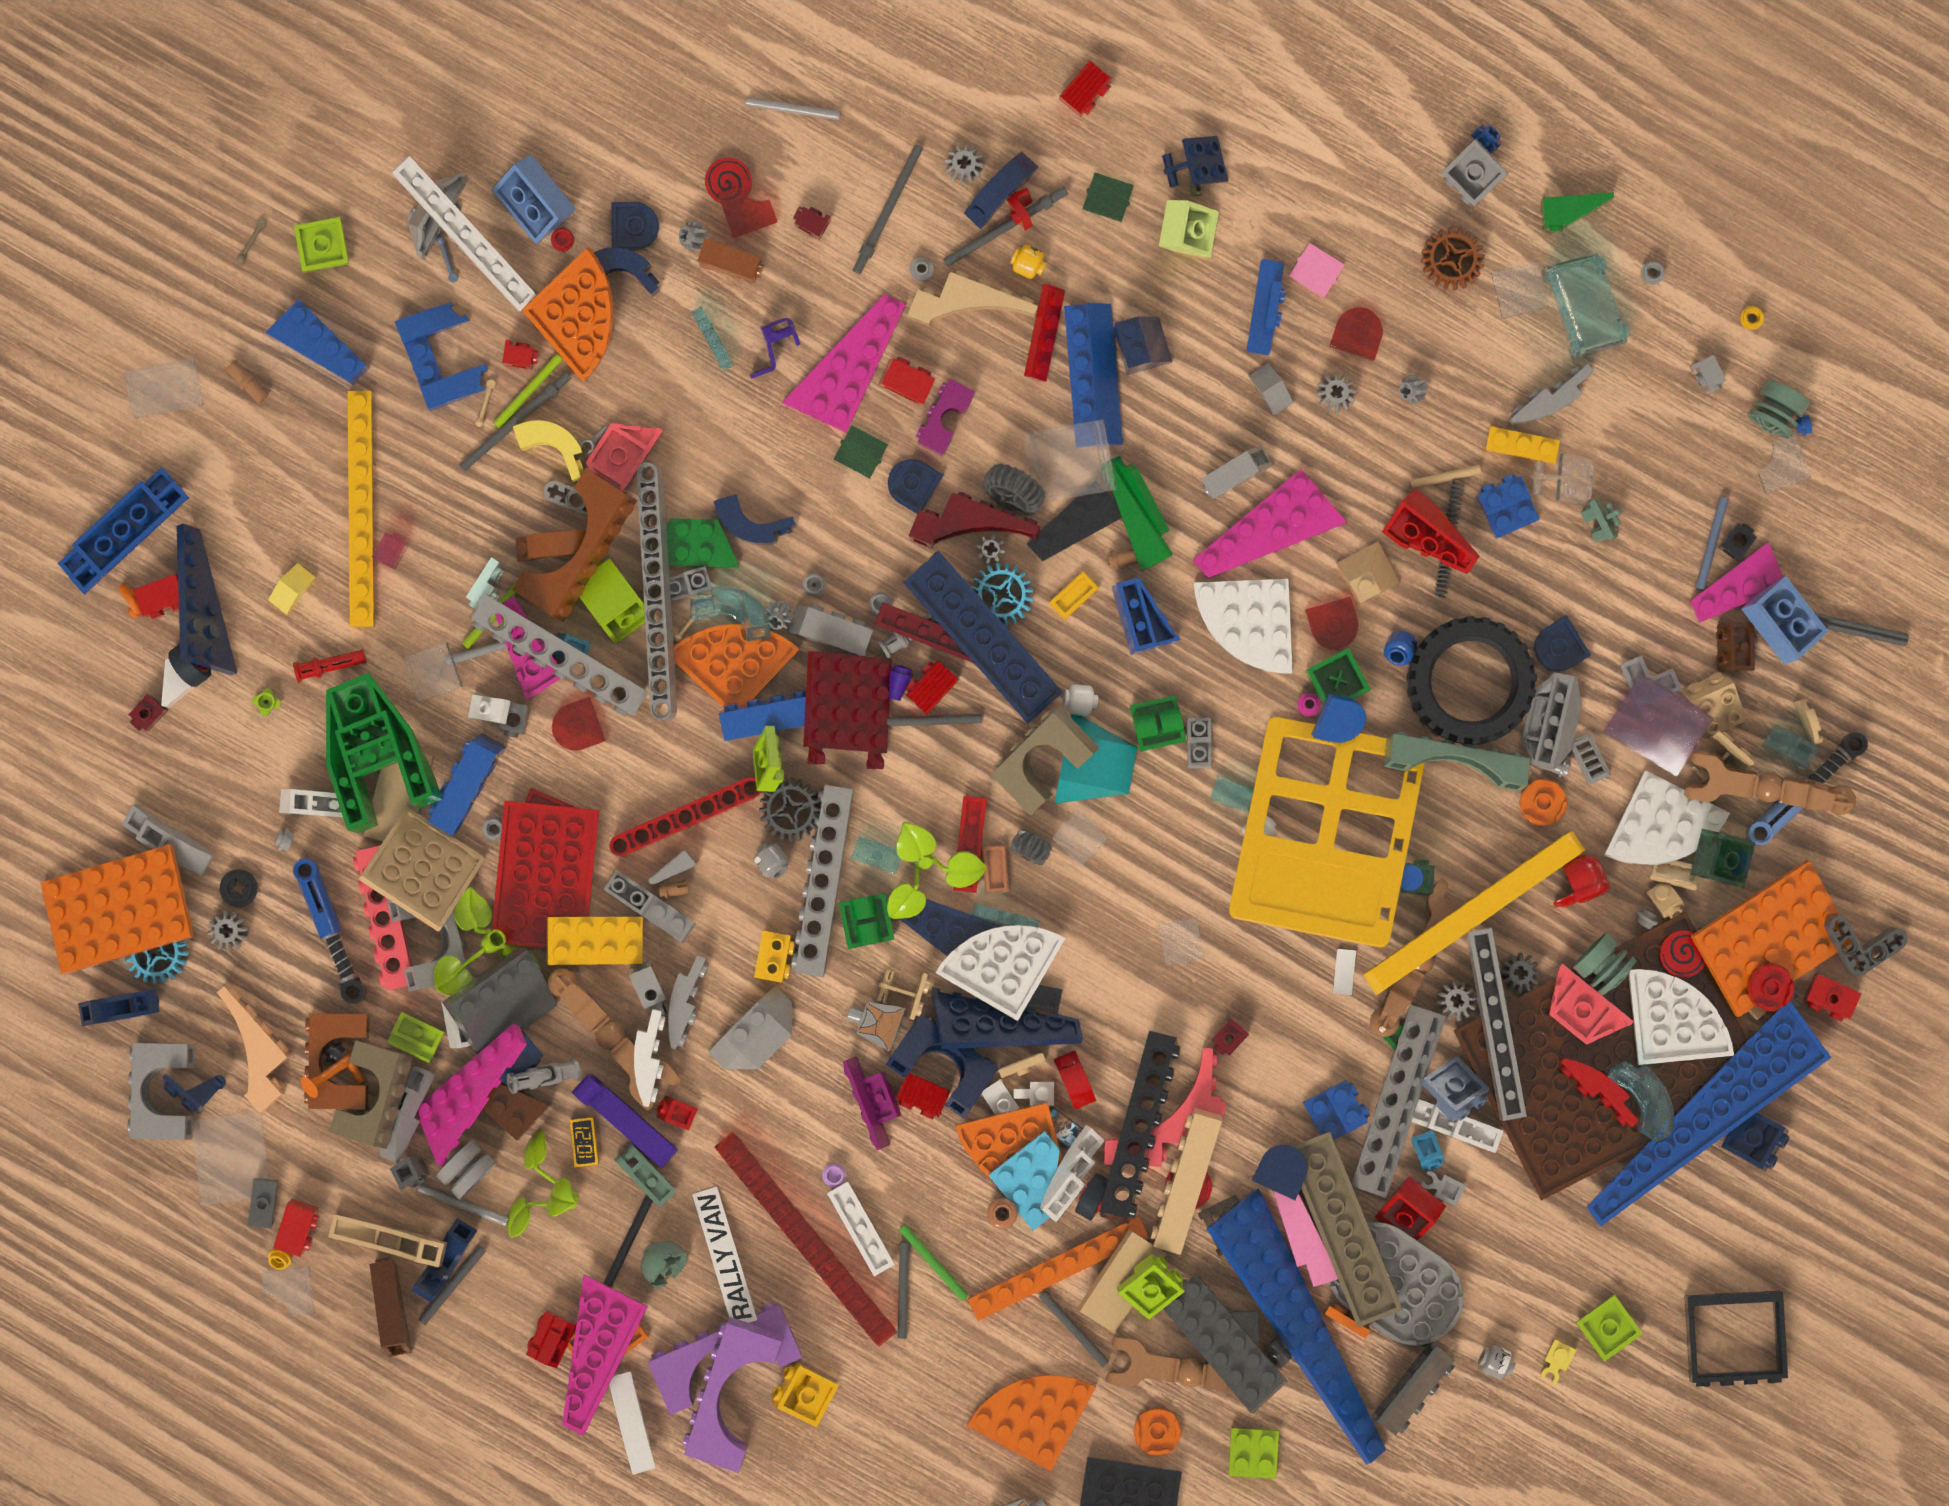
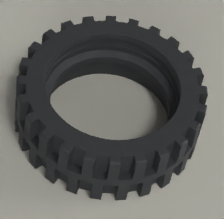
M1467 616L1461 619L1456 618L1435 628L1417 646L1414 657L1409 663L1410 667L1406 677V681H1408L1407 694L1411 699L1413 712H1416L1420 718L1419 721L1423 726L1426 725L1435 736H1440L1445 740L1461 745H1481L1495 741L1510 733L1523 721L1522 719L1531 709L1532 700L1536 695L1535 682L1537 681V673L1534 672L1533 666L1535 662L1527 651L1529 648L1526 643L1523 644L1518 638L1519 635L1515 631L1511 632L1508 630L1505 624L1490 621V618L1486 617L1474 618V616ZM1477 641L1493 647L1504 657L1511 672V691L1506 703L1496 714L1484 720L1464 721L1449 715L1438 704L1432 691V671L1437 659L1446 649L1460 642Z

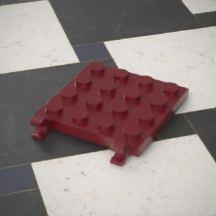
M808 651L803 747H809L808 764L824 765L825 754L822 750L824 748L868 752L867 769H884V759L881 753H887L889 725H887V719L889 718L890 707L888 686L892 659Z

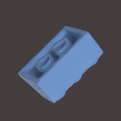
M533 155L515 163L492 189L493 193L535 244L541 242L561 226L576 210Z
M1783 576L1757 594L1741 609L1784 665L1799 660L1829 632L1787 576Z

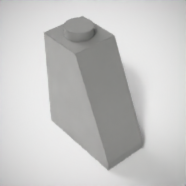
M1262 445L1245 451L1201 479L1204 483L1203 489L1212 499L1221 497L1271 468L1273 464Z

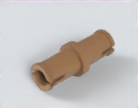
M234 360L225 369L240 384V389H245L258 404L269 395L254 380L256 377L253 374H249L237 360Z

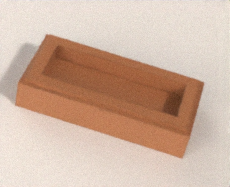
M1006 845L983 846V863L986 864L984 872L985 894L1009 892Z

